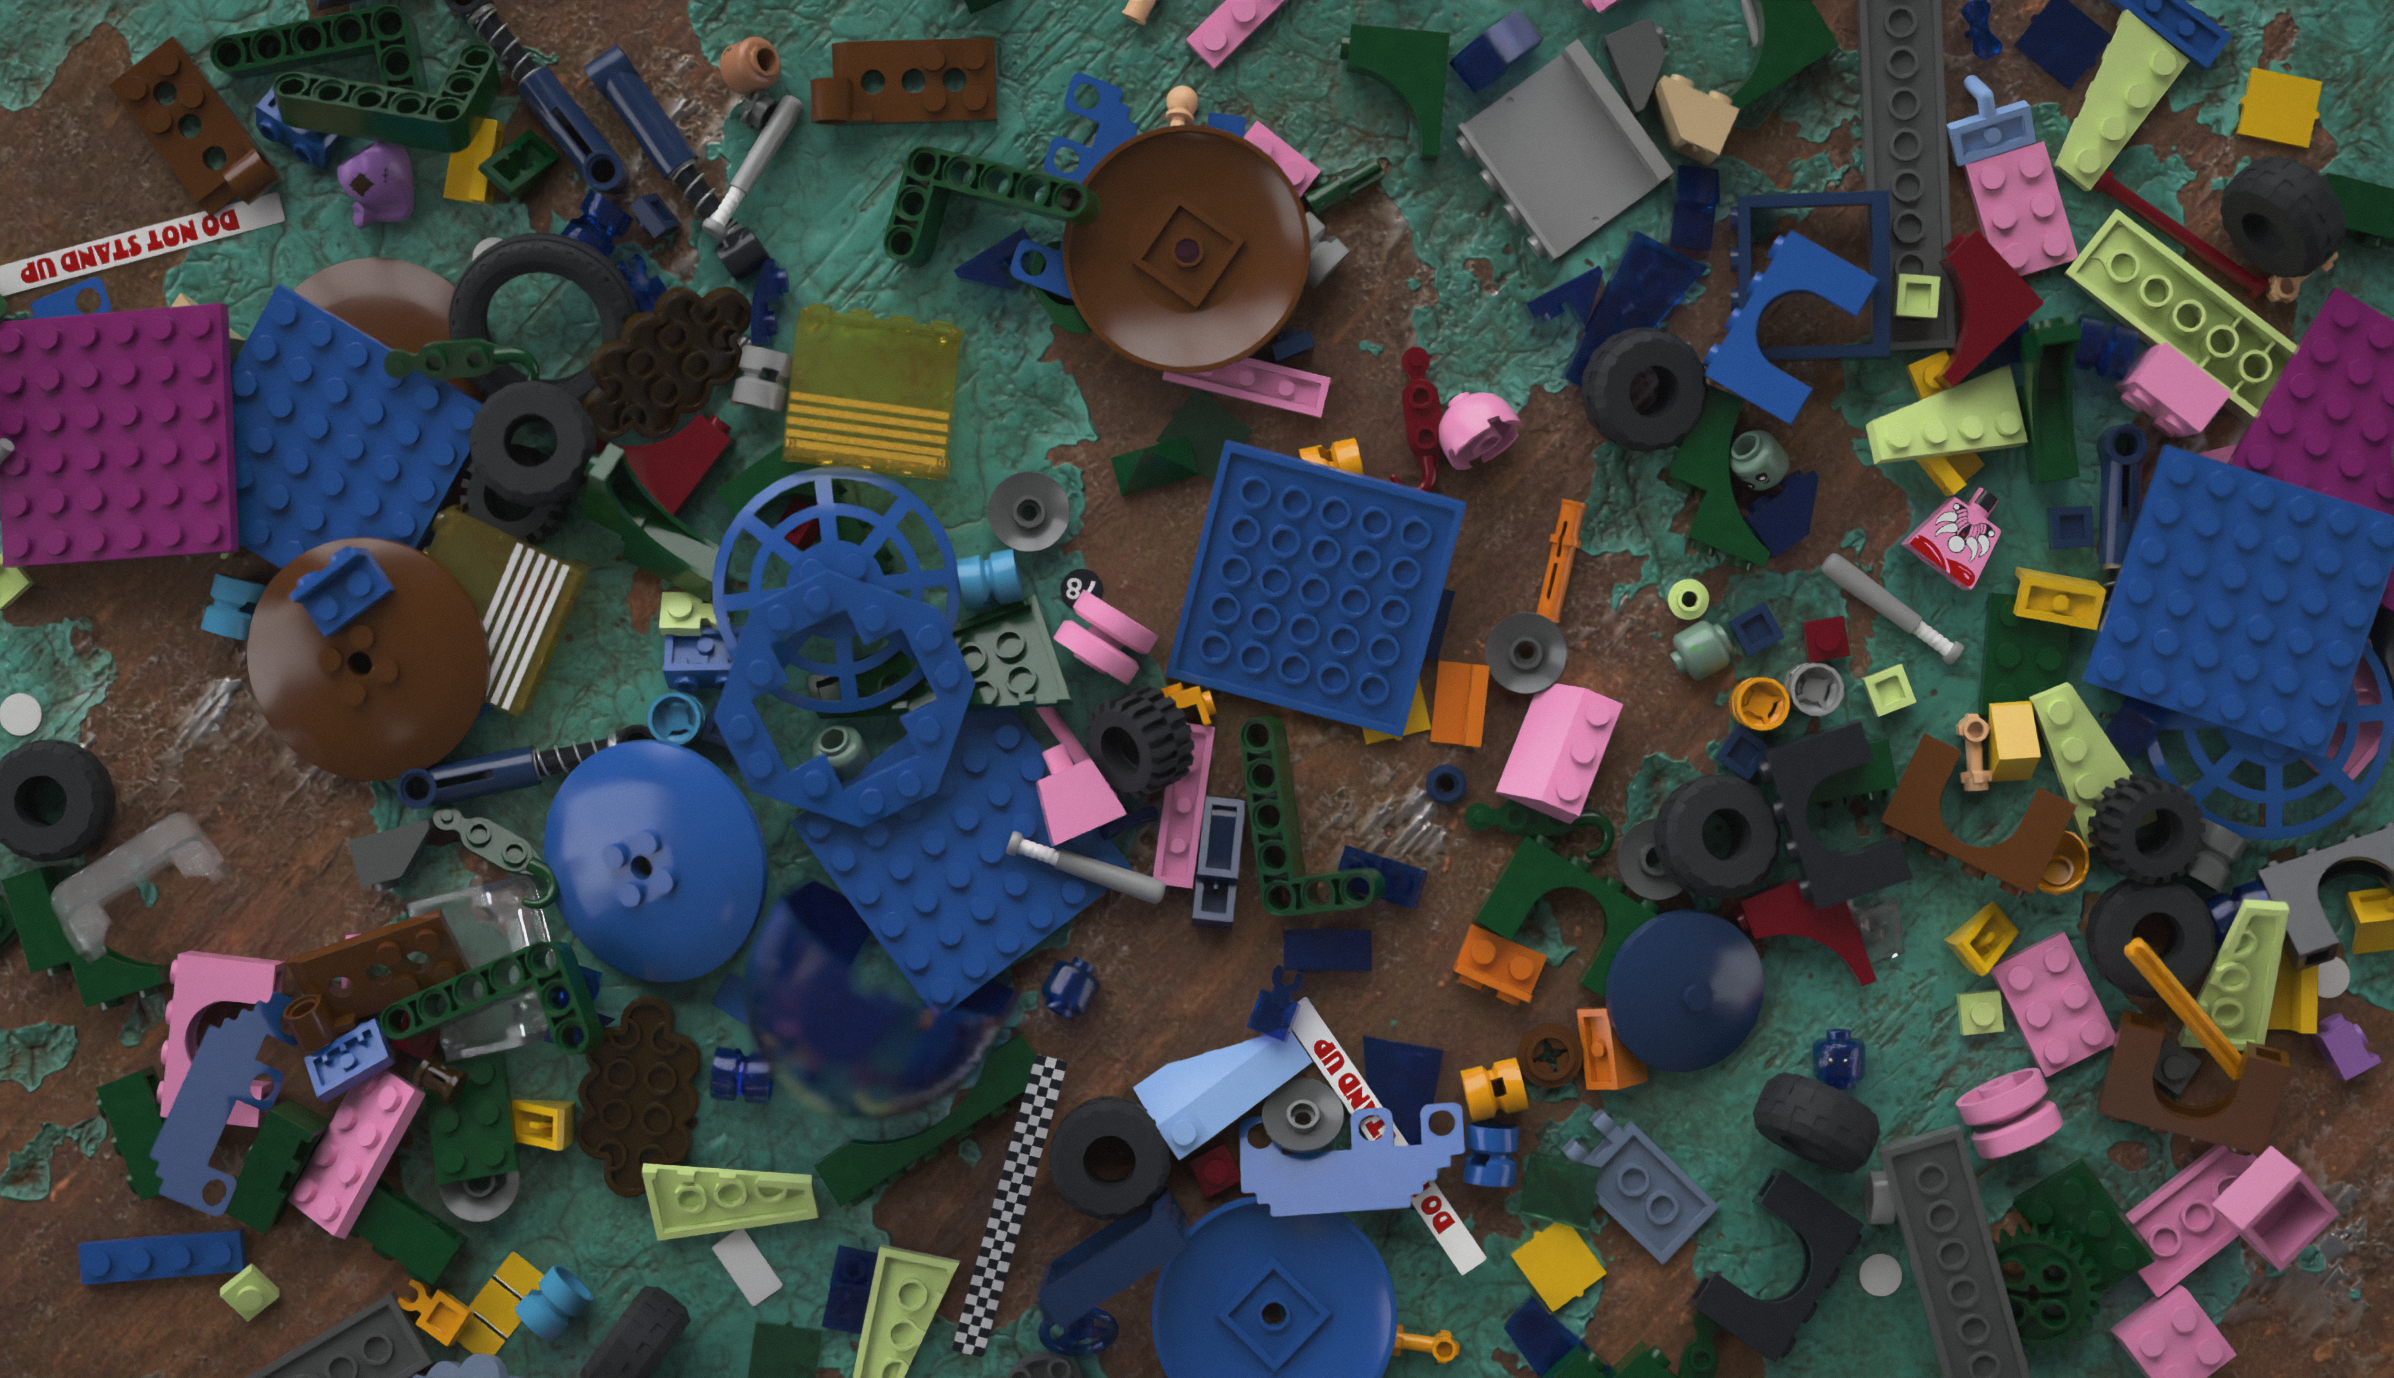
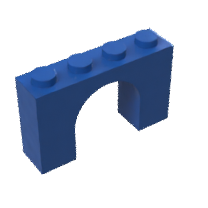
M1790 230L1786 238L1779 235L1767 255L1768 258L1772 259V262L1764 274L1759 271L1755 274L1745 292L1751 296L1743 310L1736 307L1724 327L1725 330L1729 331V334L1721 346L1716 343L1712 346L1702 365L1708 368L1704 374L1707 378L1792 427L1812 395L1813 389L1774 367L1764 358L1758 343V328L1763 314L1778 299L1787 295L1802 293L1816 296L1858 319L1879 282L1875 277Z

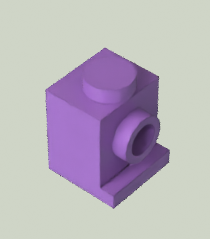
M2336 1013L2324 1018L2319 1022L2320 1028L2317 1029V1034H2310L2332 1076L2347 1081L2382 1062L2378 1054L2366 1051L2365 1047L2369 1045L2366 1035L2356 1023L2352 1025L2351 1022L2346 1021L2342 1013Z

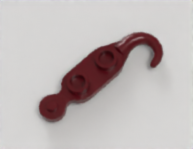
M1412 347L1405 351L1401 358L1402 368L1410 377V382L1402 393V406L1407 442L1421 466L1422 480L1417 486L1411 488L1431 492L1437 483V464L1442 450L1439 443V424L1442 419L1440 401L1436 387L1425 377V373L1430 365L1428 353L1420 347ZM1396 474L1390 475L1392 483L1403 485Z

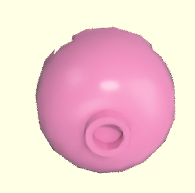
M1464 392L1454 397L1448 404L1449 409L1445 412L1439 424V443L1450 464L1456 470H1466L1472 468L1469 461L1481 455V460L1485 463L1505 451L1519 436L1515 428H1522L1523 424L1509 404L1494 393L1477 392L1470 394L1469 392Z

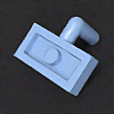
M1975 75L1965 78L1964 88L1977 100L1979 114L1946 124L1952 161L1958 167L2036 143L2031 107L2025 100L1996 109L1992 90Z

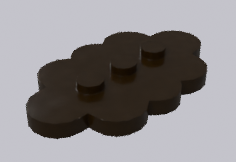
M681 286L664 292L656 301L653 312H640L631 316L622 328L620 339L608 341L599 346L590 361V375L597 386L586 396L582 405L592 420L596 436L606 440L615 439L633 428L642 437L650 439L660 438L675 428L681 413H694L704 408L710 400L713 386L724 385L730 382L740 372L739 364L742 350L736 340L749 328L752 320V307L749 300L739 291L730 287L716 288L704 297H701L692 289Z
M642 995L632 1000L623 1011L620 1025L602 1028L604 1034L602 1045L593 1054L586 1055V1060L592 1071L585 1075L578 1087V1099L587 1112L579 1120L576 1129L577 1142L581 1150L589 1157L604 1160V1179L609 1189L616 1195L625 1198L638 1197L646 1193L642 1176L643 1163L676 1165L682 1162L690 1153L693 1145V1132L687 1121L698 1112L701 1104L700 1092L692 1080L700 1072L703 1062L702 1051L692 1037L675 1032V1013L671 1005L662 997L655 995Z

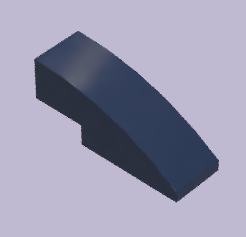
M1205 796L1191 926L1232 930L1246 800Z

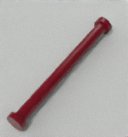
M2106 169L2092 187L2098 194L2103 191L2248 291L2246 296L2253 301L2266 288L2269 280L2263 276L2257 278L2112 178L2114 173Z

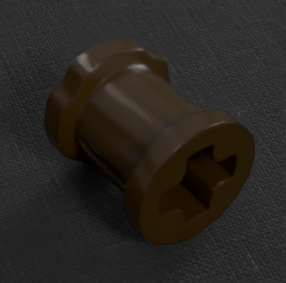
M431 1053L418 1067L412 1083L418 1088L422 1086L440 1095L443 1103L451 1105L464 1089L468 1080V1073L463 1070L457 1072L439 1061L438 1055ZM439 1075L440 1077L444 1078L446 1082L442 1083L441 1081L437 1080L435 1076Z

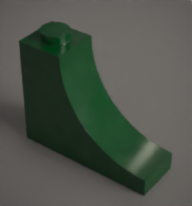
M1751 0L1757 18L1758 42L1748 73L1738 88L1729 96L1732 99V106L1741 110L1839 46L1811 0Z
M1352 24L1350 35H1342L1340 60H1347L1346 72L1368 76L1394 92L1406 106L1415 123L1420 144V160L1436 162L1439 155L1450 33Z

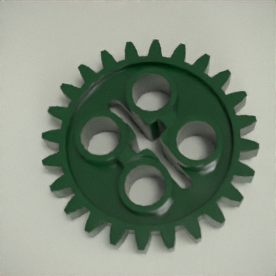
M2035 1222L2032 1225L2031 1233H2025L2023 1227L2018 1223L2016 1224L2015 1235L2010 1236L2002 1228L1999 1232L2000 1242L1998 1243L1992 1239L2009 1301H2015L2023 1308L2018 1312H2013L2021 1344H2028L2030 1355H2034L2037 1345L2041 1344L2047 1354H2051L2052 1343L2056 1341L2063 1349H2067L2068 1335L2080 1341L2082 1339L2080 1326L2088 1329L2093 1327V1318L2089 1314L2099 1315L2100 1304L2094 1300L2102 1299V1288L2094 1286L2100 1283L2101 1274L2097 1271H2090L2094 1267V1257L2081 1259L2084 1253V1244L2081 1243L2071 1248L2069 1246L2070 1233H2066L2060 1239L2055 1238V1226L2051 1225L2046 1234H2040L2039 1226ZM2008 1262H2015L2021 1265L2024 1270L2020 1273L2012 1274L2007 1272L2003 1265ZM2050 1265H2057L2062 1267L2066 1273L2055 1277L2049 1275L2045 1268ZM2029 1285H2037L2038 1293L2030 1292ZM2067 1288L2071 1290V1293L2067 1294L2062 1290ZM2049 1304H2057L2065 1311L2060 1315H2052L2046 1312L2044 1307Z

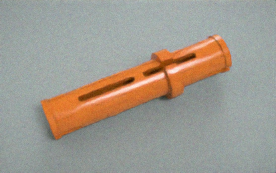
M1568 499L1561 500L1562 504L1555 534H1550L1549 542H1552V547L1536 611L1537 614L1543 615L1554 623L1559 624L1576 548L1581 549L1582 541L1578 539L1588 505Z

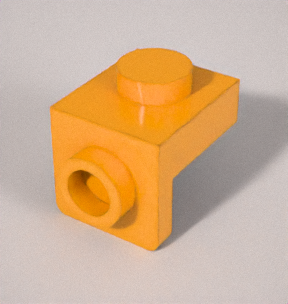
M1181 682L1160 689L1164 692L1165 697L1170 696L1176 701L1178 709L1197 704L1203 726L1212 725L1210 716L1217 714L1210 690L1202 693L1200 685L1183 689Z

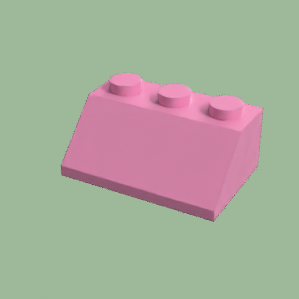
M1553 683L1542 691L1535 692L1495 793L1571 824L1580 816L1623 704L1586 688Z

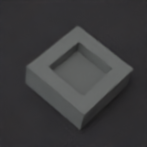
M2164 1037L2153 1077L2160 1084L2179 1095L2202 1061L2170 1039Z

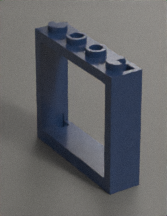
M1889 190L1738 195V206L1730 207L1731 231H1738V247H1731V272H1738L1739 288H1731V313L1736 307L1743 310L1751 297L1745 293L1752 280L1751 210L1872 206V275L1879 282L1873 292V344L1760 347L1762 355L1769 363L1890 360Z
M1168 1186L1162 1190L1161 1194L1144 1211L1130 1218L1117 1219L1045 1265L1037 1292L1039 1300L1036 1304L1042 1312V1317L1048 1324L1054 1321L1059 1330H1061L1188 1248L1190 1220Z

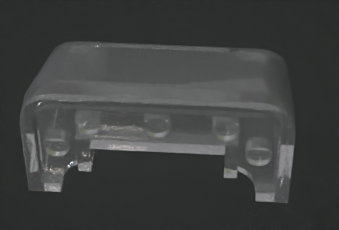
M176 812L168 815L62 881L54 888L51 894L53 911L66 937L78 955L89 964L107 953L104 946V936L107 929L114 925L103 907L173 863H175L186 879L188 877L205 876L214 884H217L233 874L204 829L192 815L185 812Z
M517 875L407 903L410 918L441 908L471 969L535 942L550 941L542 909H530L522 905L523 899H539L534 882L526 875ZM552 949L548 951L545 958L546 965L550 970L556 963ZM516 965L512 966L509 973L510 981L515 985L520 976ZM477 981L473 988V993L477 1000L483 994V986L480 981ZM562 989L559 1000L562 1007L566 1008L567 1005ZM532 990L441 1029L440 1042L444 1049L446 1061L449 1062L523 1046L550 1037L551 1033L536 991Z

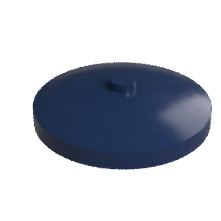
M1681 909L1663 913L1638 927L1624 941L1612 961L1605 988V1004L1609 1022L1623 1046L1650 1066L1670 1072H1691L1707 1068L1734 1052L1752 1030L1763 1001L1764 976L1762 965L1754 946L1747 936L1722 917L1695 909Z

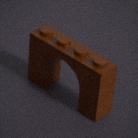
M1924 733L1881 819V823L1888 826L1885 834L1898 838L1905 844H1908L1910 838L1925 844L1922 852L1942 862H1946L1948 856L1963 863L1961 871L1982 881L1986 874L2001 881L1999 889L2019 899L2022 898L2024 892L2032 896L2077 805L2038 787L2018 829L2011 837L2000 844L1990 847L1967 845L1956 839L1947 830L1940 813L1943 792L1962 756V751Z
M2123 1009L2099 1090L2097 1113L2104 1114L2107 1119L2117 1123L2131 1121L2143 1124L2147 1129L2155 1133L2167 1134L2173 1132L2184 1135L2188 1140L2197 1144L2208 1145L2211 1142L2226 1146L2231 1152L2239 1155L2249 1156L2253 1153L2261 1156L2265 1151L2290 1070L2288 1051L2247 1041L2235 1081L2224 1096L2204 1105L2183 1104L2164 1094L2153 1077L2165 1035L2164 1019Z

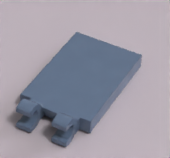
M1600 1108L1589 1120L1606 1136L1602 1142L1589 1154L1574 1138H1571L1561 1150L1582 1170L1574 1180L1664 1265L1720 1206L1631 1120L1621 1129Z

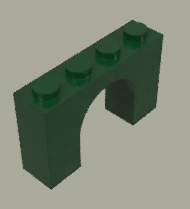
M792 437L787 441L816 445L811 439L804 441L803 438ZM783 443L716 491L736 518L738 513L754 496L774 482L800 471L822 467L819 461L825 458L823 453L784 449L785 443ZM831 479L834 503L848 504L842 496L848 490L841 479ZM815 481L803 483L781 492L765 503L754 516L758 517L787 497L807 495L816 498ZM836 516L838 540L860 546L868 537L869 533L866 528L871 524L857 518ZM883 543L873 557L880 565L884 576L894 570L889 564L894 557L885 543Z
M1536 832L1532 839L1526 835L1522 836L1473 918L1511 941L1533 904L1546 892L1559 887H1575L1587 891L1594 897L1601 908L1604 929L1600 943L1577 981L1605 998L1608 972L1619 948L1638 927L1658 916L1662 908L1646 898L1640 897L1635 902L1623 895L1627 887L1608 875H1605L1602 881L1590 875L1588 872L1592 866L1572 853L1567 860L1553 852L1557 844Z

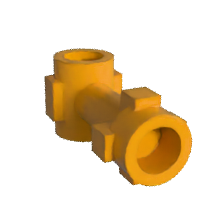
M1397 1324L1396 1338L1391 1355L1400 1357L1401 1349L1433 1353L1437 1363L1447 1364L1455 1355H1459L1460 1343L1455 1341L1449 1330L1441 1329L1440 1332L1431 1337L1404 1333V1325Z

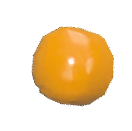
M2064 831L2036 887L2041 892L2055 896L2072 893L2086 880L2090 864L2089 850L2076 833Z

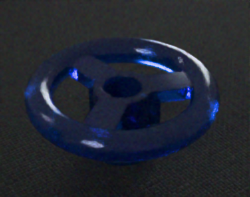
M1096 1307L1065 1326L1064 1334L1057 1339L1050 1335L1051 1328L1056 1325L1054 1321L1048 1324L1043 1319L1038 1327V1337L1043 1346L1054 1353L1065 1356H1087L1099 1353L1109 1348L1119 1334L1117 1320L1107 1311ZM1094 1320L1101 1322L1106 1327L1094 1326ZM1087 1338H1099L1086 1344H1072L1075 1341Z

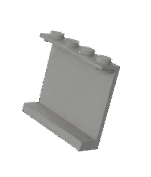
M1579 39L1568 45L1562 54L1464 124L1462 122L1459 124L1455 131L1459 136L1455 139L1456 145L1468 160L1474 157L1483 169L1479 176L1491 193L1498 190L1506 201V204L1502 207L1508 218L1515 226L1522 223L1531 236L1526 240L1532 251L1540 259L1546 257L1550 263L1667 180L1674 173Z

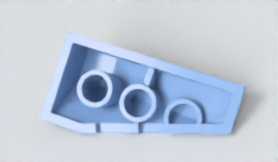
M1287 1028L1229 1047L1215 1049L1195 1057L1168 1063L1135 1085L1133 1089L1143 1106L1148 1110L1147 1113L1157 1122L1156 1126L1160 1130L1162 1137L1178 1160H1180L1211 1139L1313 1061L1291 1029Z

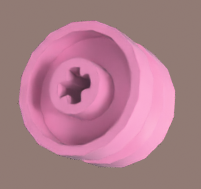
M1083 589L1073 605V609L1077 615L1091 623L1090 628L1087 630L1072 620L1063 621L1053 638L1075 652L1073 656L1103 675L1108 673L1129 685L1137 673L1139 665L1136 660L1121 651L1124 644L1139 654H1149L1159 636Z
M2027 1068L1997 1077L1972 1089L1957 1100L1955 1105L1963 1123L1969 1126H1978L1973 1132L1971 1140L1980 1158L1992 1159L2023 1150L2051 1136L2062 1127L2064 1122L2056 1104L2052 1101L2041 1100L2045 1096L2048 1086L2039 1069Z

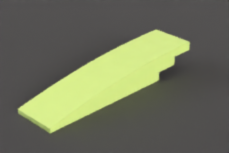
M2117 208L2064 273V275L2147 345L2152 347L2167 342L2232 393L2223 406L2248 426L2297 348V345Z

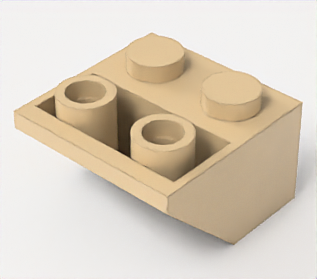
M1672 74L1671 78L1663 75L1653 88L1650 97L1670 150L1708 166L1720 154L1740 109L1732 106V99L1721 93L1710 91L1707 95L1694 89L1695 83L1683 76Z

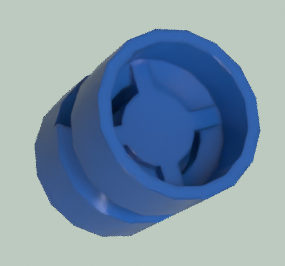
M1468 1122L1465 1146L1471 1150V1154L1464 1157L1463 1181L1491 1187L1515 1186L1517 1162L1511 1158V1155L1518 1151L1520 1128L1515 1125L1496 1122Z

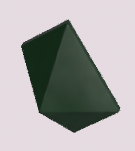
M530 129L482 162L478 170L508 197L520 204L559 161L561 156Z
M1189 435L1111 458L1122 497L1200 475Z

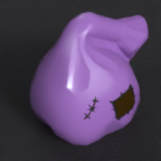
M374 141L352 154L338 166L337 176L340 186L349 196L356 200L352 205V209L355 211V215L352 218L359 230L376 222H403L409 219L414 210V181L411 160L403 145Z

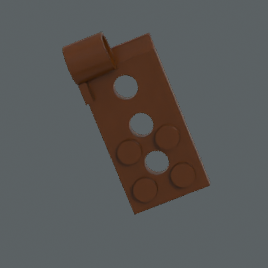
M170 37L108 85L190 194L210 217L237 197H240L247 205H250L282 180L275 169L276 167L177 38ZM165 84H174L177 89L175 101L169 105H161L158 100L159 89ZM190 116H198L202 123V129L197 136L187 138L182 130L183 123ZM222 148L227 156L226 163L221 169L211 170L207 164L208 154L213 149Z
M995 38L832 43L833 77L817 78L810 81L811 122L814 124L858 126L997 122ZM952 70L962 71L967 77L965 87L957 92L949 91L944 87V77ZM912 71L921 72L926 77L924 88L917 93L908 92L903 87L904 77ZM872 72L880 73L885 78L884 88L876 94L867 93L862 86L865 76Z
M441 908L287 959V965L304 995L289 1003L283 1010L282 1016L301 1050L314 1051L329 1044L337 1034L357 1028L359 1018L384 1011L392 1003L472 969ZM412 952H421L426 954L429 960L424 963H415L407 955ZM381 964L388 967L391 972L385 976H378L373 974L369 968L373 965ZM336 977H345L353 985L349 988H338L333 985L331 980Z

